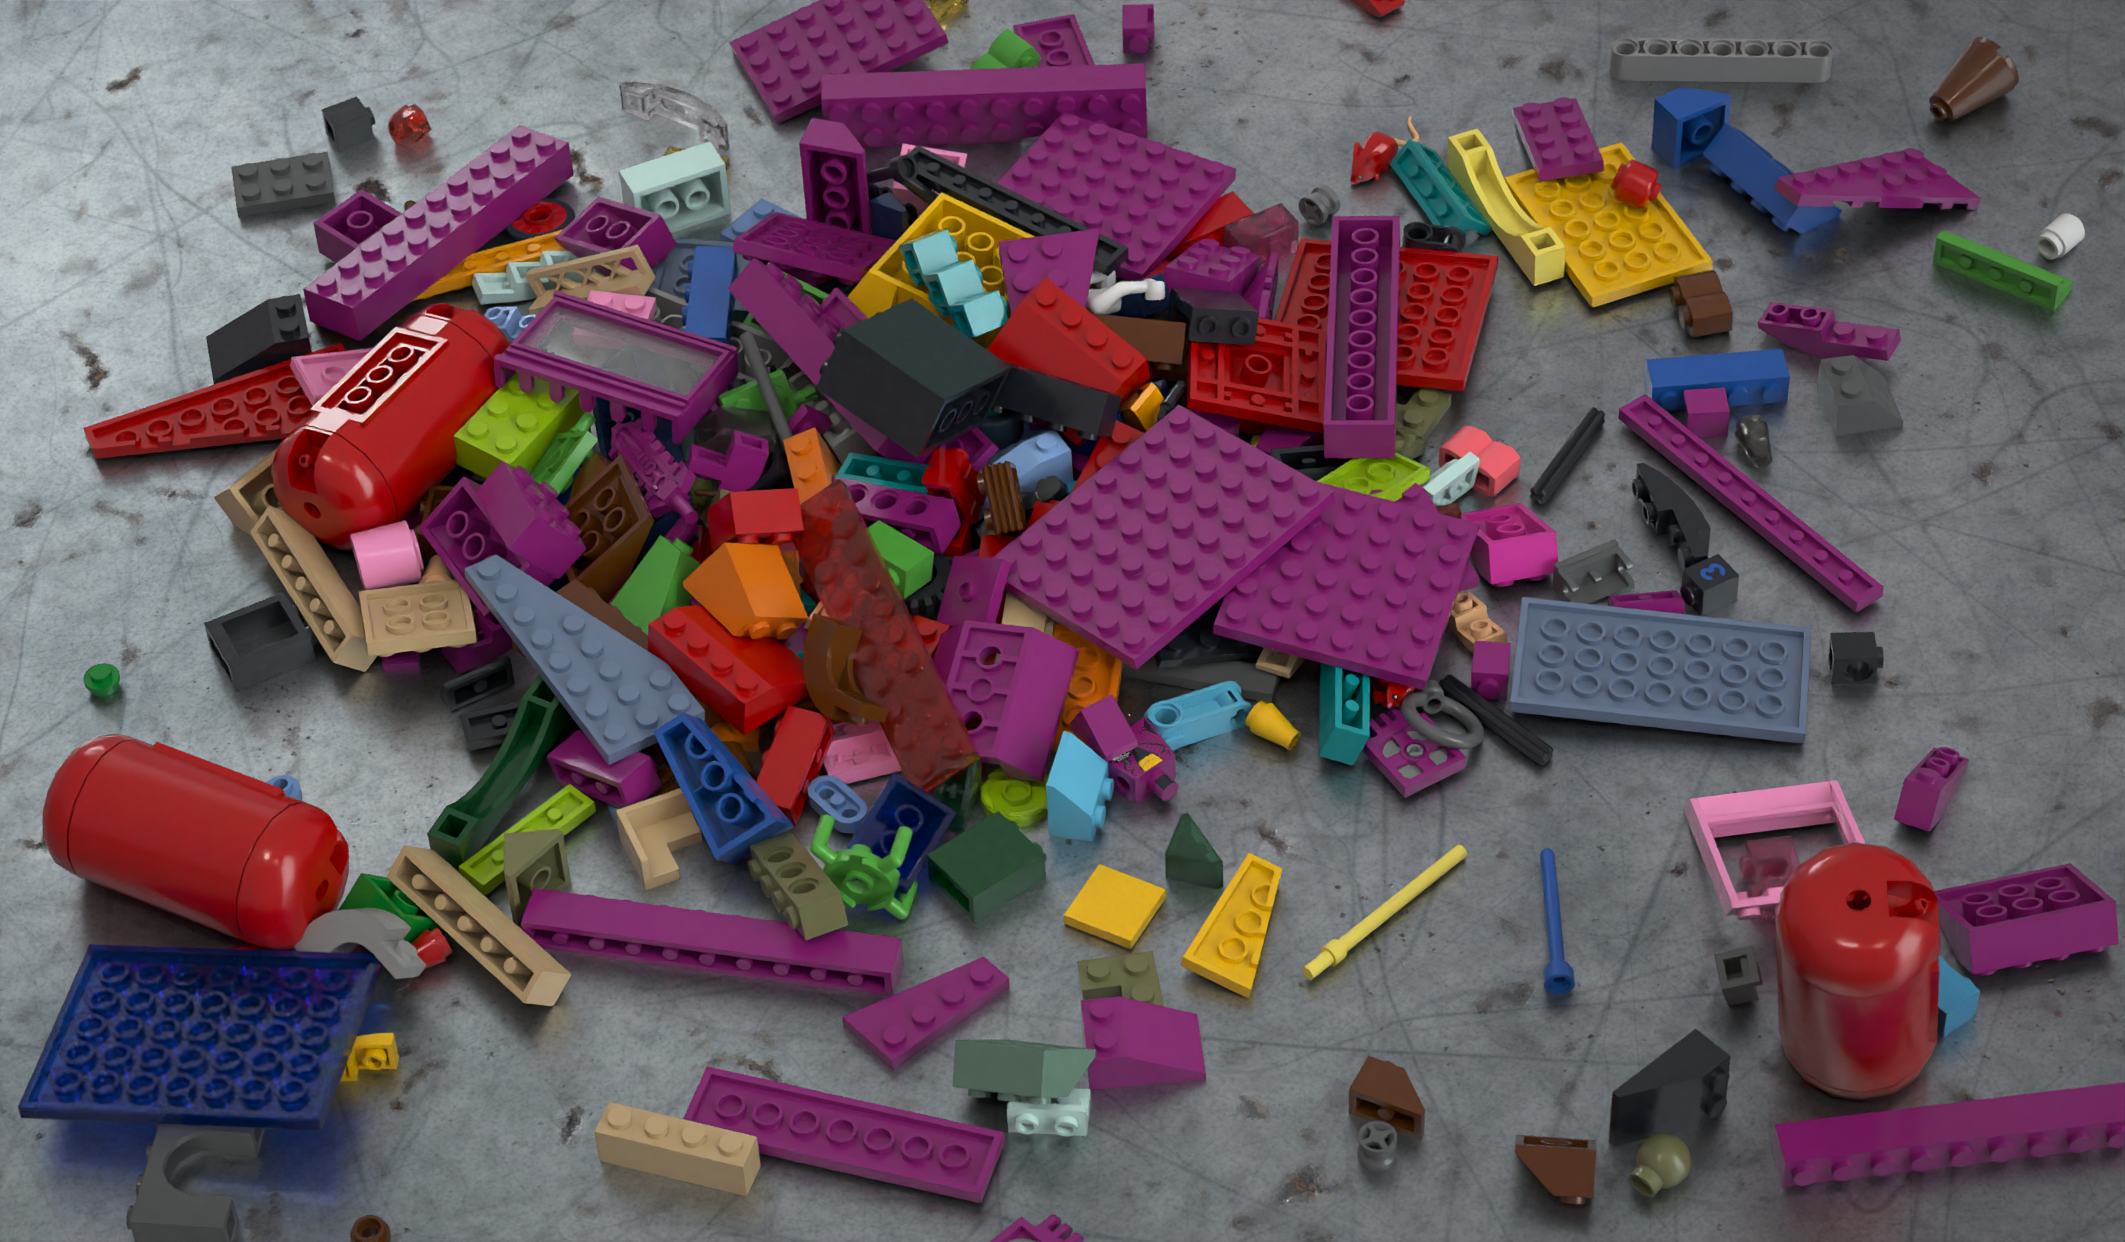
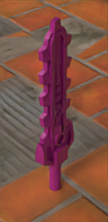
M640 418L634 422L624 424L619 422L611 428L612 448L608 455L612 459H615L620 454L625 457L634 478L637 477L638 479L637 485L640 491L647 490L643 498L651 515L658 518L673 510L676 513L678 512L687 524L696 523L699 516L688 503L690 499L688 492L696 476L682 461L679 464L677 462L672 463L675 458L668 451L663 452L665 446L659 440L654 441L656 436L653 432H647L642 428Z

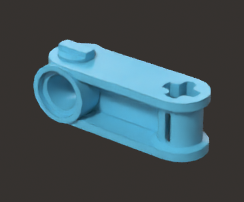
M1225 681L1169 700L1158 701L1152 704L1144 714V717L1151 723L1171 750L1174 751L1180 747L1246 726V718L1253 706L1241 696L1242 691L1238 683L1235 681Z

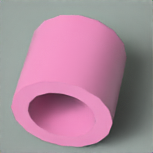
M406 521L350 534L352 549L364 591L404 586L422 580L420 570H424L419 545L414 530L409 529Z

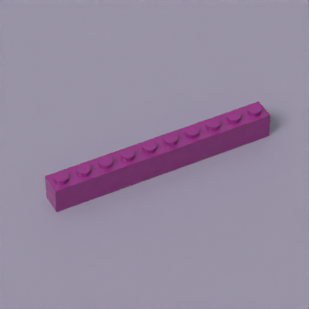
M533 888L521 921L522 930L545 950L890 997L895 994L904 964L902 938L890 937L888 935H874L836 929L805 940L797 929L792 930L788 923L777 920H764L740 915L706 912L704 910L639 903L631 900H617L594 895L573 894L558 890Z
M2125 1082L1774 1124L1772 1152L1783 1187L1791 1185L1806 1186L1811 1183L1833 1180L1846 1181L1851 1178L1874 1175L1887 1176L1891 1173L1908 1171L1922 1172L1933 1168L1949 1166L1963 1167L1982 1162H2004L2009 1159L2032 1156L2044 1157L2049 1154L2065 1152L2080 1153L2090 1149L2107 1147L2121 1148L2125 1146Z

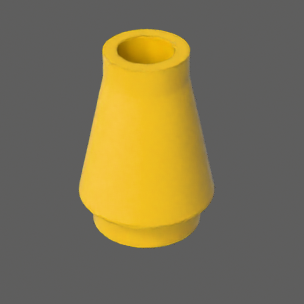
M1259 701L1251 709L1245 721V724L1250 727L1251 733L1283 746L1288 751L1297 744L1301 737V732L1293 727L1273 703L1267 704L1264 701Z

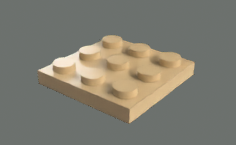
M456 579L359 591L368 656L387 657L398 652H426L431 648L447 646L460 648L467 644L477 643L470 599Z

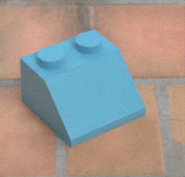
M1063 731L1046 784L1049 835L1093 842L1097 827L1102 828L1106 815L1104 802L1105 800L1110 801L1112 798L1114 779L1108 776V762L1071 732Z

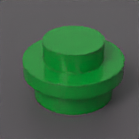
M102 663L89 668L85 672L83 680L85 687L93 695L104 697L111 695L117 690L120 674L114 665Z

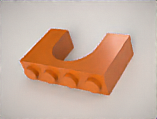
M815 427L784 439L783 443L794 488H798L802 522L808 548L810 550L840 546L848 559H850L851 539L854 536L844 520L832 485V476L835 477L841 468L840 464ZM860 574L865 582L870 581V579Z

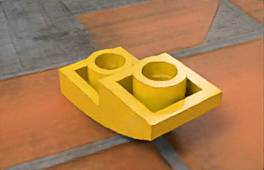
M377 1033L350 1037L313 1050L312 1055L318 1081L330 1082L357 1081L358 1069H397L399 1060L394 1033Z

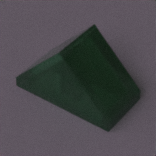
M942 751L928 824L966 831L981 797L980 758Z
M1189 813L1182 814L1165 852L1166 878L1212 889L1222 888L1223 861Z

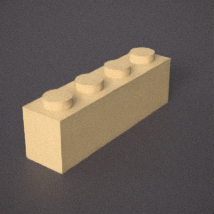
M608 1102L594 1131L599 1161L743 1196L748 1195L761 1166L756 1136L613 1102Z

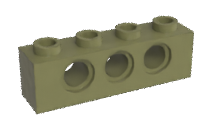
M791 831L749 845L752 860L748 861V868L754 882L760 881L765 896L773 898L774 905L779 914L785 913L787 922L792 930L797 929L805 940H809L848 925L841 892Z

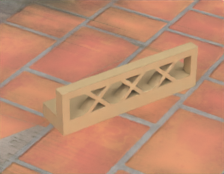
M638 245L528 270L525 277L537 298L528 311L530 315H538L554 298L553 293L555 291L584 300L588 299L591 290L644 296L656 277ZM632 257L638 270L632 271L620 265L621 260ZM595 265H601L612 272L610 276L604 277L594 272L593 268ZM573 271L583 276L584 280L581 283H577L565 276L567 272ZM545 277L556 282V288L546 290L540 278Z

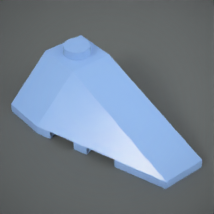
M1054 429L1039 432L1009 445L985 464L987 466H990L991 463L997 465L998 462L1004 463L1005 460L1015 464L1021 493L1035 491L1038 481L1043 478L1046 479L1050 475H1055L1063 483L1073 480L1071 449ZM987 497L984 502V505L980 506L982 510L980 512L978 520L982 519V517L984 516V509L989 508Z

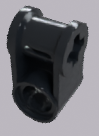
M1411 222L1403 228L1401 247L1462 253L1461 250L1466 244V235L1460 228L1454 226ZM1450 235L1453 236L1452 244H1448Z

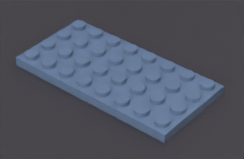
M1522 597L1509 711L1804 744L1807 720L1811 628Z

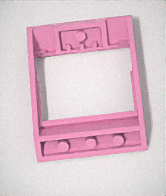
M1837 780L1692 798L1684 806L1686 818L1725 916L1737 915L1738 920L1760 917V911L1775 910L1777 915L1780 894L1784 886L1768 888L1758 897L1747 898L1746 891L1736 893L1714 838L1835 822L1845 844L1852 842L1865 843Z

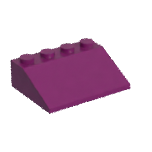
M2071 863L1935 891L1938 897L1939 923L1958 961L1975 975H1991L1997 969L2006 967L2025 968L2031 966L2035 961L2044 959L2063 960L2068 958L2069 954L2083 951L2088 953L2101 952L2106 946L2119 944L2116 901Z

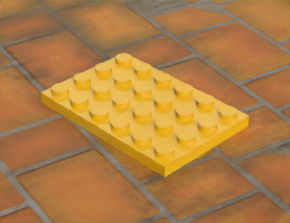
M1622 142L1599 149L1604 160L1603 172L1539 182L1533 168L1504 177L1510 192L1527 216L1539 225L1551 227L1565 245L1564 271L1592 308L1674 283L1675 276L1712 270L1713 260L1660 191L1654 203L1647 201L1646 205L1641 209L1621 202L1614 197L1615 189L1610 188L1620 164L1626 165L1628 161L1635 160Z

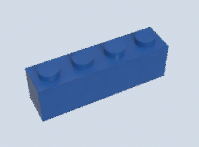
M695 246L694 260L688 261V279L691 280V283L685 284V301L688 303V306L682 307V323L686 328L680 330L730 345L736 297L728 290V287L738 277L739 272L737 253L732 252L733 246Z
M1783 349L1646 359L1644 385L1647 396L1664 410L1678 411L1686 410L1683 398L1684 391L1692 389L1725 388L1729 406L1788 402L1790 375Z

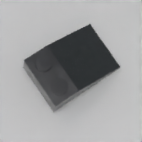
M300 294L268 299L206 336L214 384L312 352Z
M1694 1029L1612 1092L1608 1142L1613 1146L1647 1139L1659 1133L1669 1134L1700 1126L1710 1117L1715 1118L1720 1115L1727 1105L1726 1096L1730 1078L1731 1056L1700 1031Z

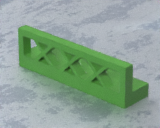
M1942 230L1936 237L1934 264L2051 311L2056 310L2073 288L2074 281L1954 233L1950 234Z

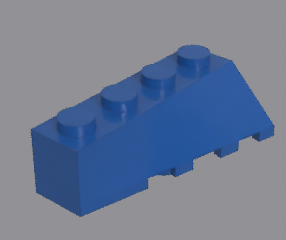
M1728 123L1724 124L1702 154L1712 162L1709 166L1712 171L1724 179L1726 176L1731 178L1732 182L1729 185L1743 196H1746L1747 193L1752 196L1753 199L1750 203L1765 214L1768 211L1772 213L1774 217L1771 221L1786 232L1789 228H1792L1803 234L1839 216L1842 212L1835 204L1832 207L1796 206L1774 188L1778 177L1792 175L1794 172L1776 159L1772 160L1774 157L1744 132Z

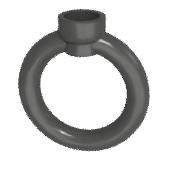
M1428 680L1425 690L1415 688L1414 692L1406 696L1402 701L1401 711L1405 721L1417 733L1432 742L1449 748L1469 749L1477 746L1483 739L1484 730L1479 719L1462 704L1444 696L1443 689L1435 680ZM1416 707H1420L1430 714L1437 713L1440 710L1461 721L1467 727L1469 733L1454 734L1439 729L1423 719L1417 712Z

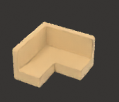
M681 788L616 810L620 841L645 891L681 879L679 867L671 852L702 842L701 830L691 813L690 806Z

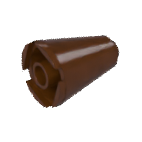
M1977 37L1967 44L1929 99L1930 111L1936 119L1952 122L2010 93L2019 82L2018 71L2009 56L2003 58L1997 52L2001 48L1999 45L1983 37Z

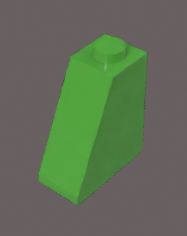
M660 535L610 605L617 607L627 620L635 626L641 627L642 631L648 635V623L676 607L689 606L692 595L685 589L682 582L701 565L700 562L691 556L694 549L679 538L672 542Z

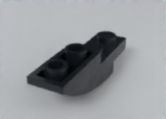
M1645 463L1637 464L1636 479H1632L1631 486L1634 498L1636 500L1640 499L1642 503L1645 522L1647 524L1651 523L1656 536L1667 535L1669 543L1676 546L1678 561L1682 570L1708 559L1711 528L1695 502L1676 483L1658 470Z

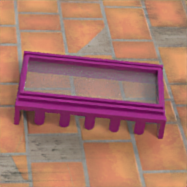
M558 291L553 293L554 298L502 354H497L493 358L495 386L502 388L518 371L519 387L523 392L530 393L535 387L534 377L549 381V396L552 401L560 403L565 397V387L579 391L580 407L587 413L595 408L596 396L610 401L611 418L616 422H622L626 417V406L640 410L641 425L647 432H652L657 427V416L672 420L673 443L676 444L681 443L716 402L718 395L722 394L738 376V347Z

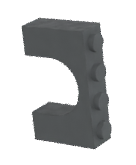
M167 1097L163 1112H159L156 1117L154 1143H149L147 1146L145 1172L140 1174L137 1179V1198L134 1206H129L127 1211V1229L132 1230L135 1242H233L239 1220L232 1196L186 1193L174 1188L171 1182L175 1174L185 1164L199 1157L226 1155L257 1158L266 1127L260 1102Z

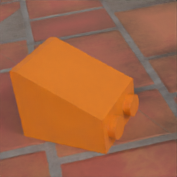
M723 543L682 582L685 589L733 636H749L753 639L761 637L787 639L796 634L797 628L808 619L778 545Z

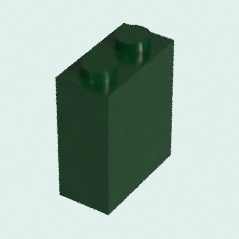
M999 811L927 854L929 880L974 923L1046 879L1045 862L1047 857L1043 848L1036 842L1032 843L1022 833L1017 823L1009 821Z

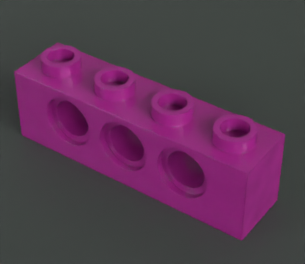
M832 476L836 500L844 520L854 537L880 520L934 553L942 554L962 526L953 499Z

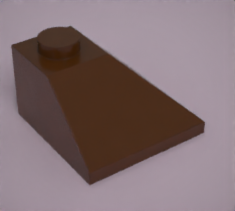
M1516 1135L1515 1153L1552 1195L1561 1196V1202L1570 1204H1584L1585 1198H1594L1596 1140Z

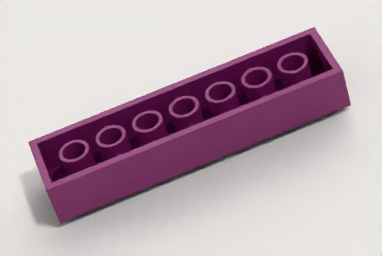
M754 258L728 287V290L817 386L822 376L819 374V370L835 348L833 340L840 326L826 313L822 315L819 312L821 305L807 293L805 295L802 294L803 286L793 276L787 274L784 277L785 274L772 262L765 265ZM825 395L868 444L885 458L921 464L932 452L930 451L916 458Z

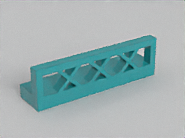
M1409 139L1389 164L1432 224L1458 227L1464 233L1471 229L1487 236L1492 227L1438 153ZM1452 235L1449 236V244H1452Z

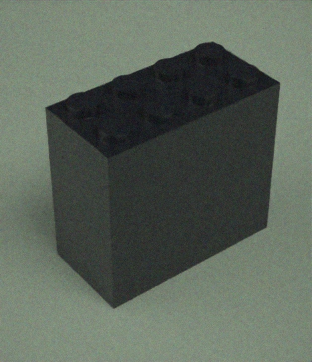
M910 299L899 305L895 304L883 312H877L874 316L866 320H860L848 328H842L833 340L835 348L831 356L824 361L819 370V374L822 376L816 388L918 458L984 424L1008 376L1011 366L915 300Z

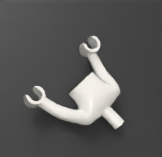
M1095 270L1092 272L1090 285L1096 283V287L1102 289H1089L1086 309L1092 314L1108 315L1115 313L1121 309V297L1136 293H1145L1146 300H1161L1165 297V284L1162 281L1149 278L1144 281H1121L1116 283L1115 271L1106 276Z

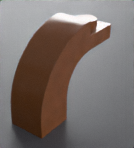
M813 614L803 654L804 677L813 703L823 715L831 720L856 725L858 723L868 725L870 720L885 723L889 708L864 696L858 690L854 681L853 660L863 630L840 619Z

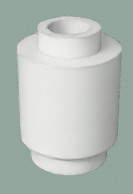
M2068 213L2058 216L2039 233L2036 240V247L2039 253L2051 260L2063 257L2084 239L2085 230L2079 218Z

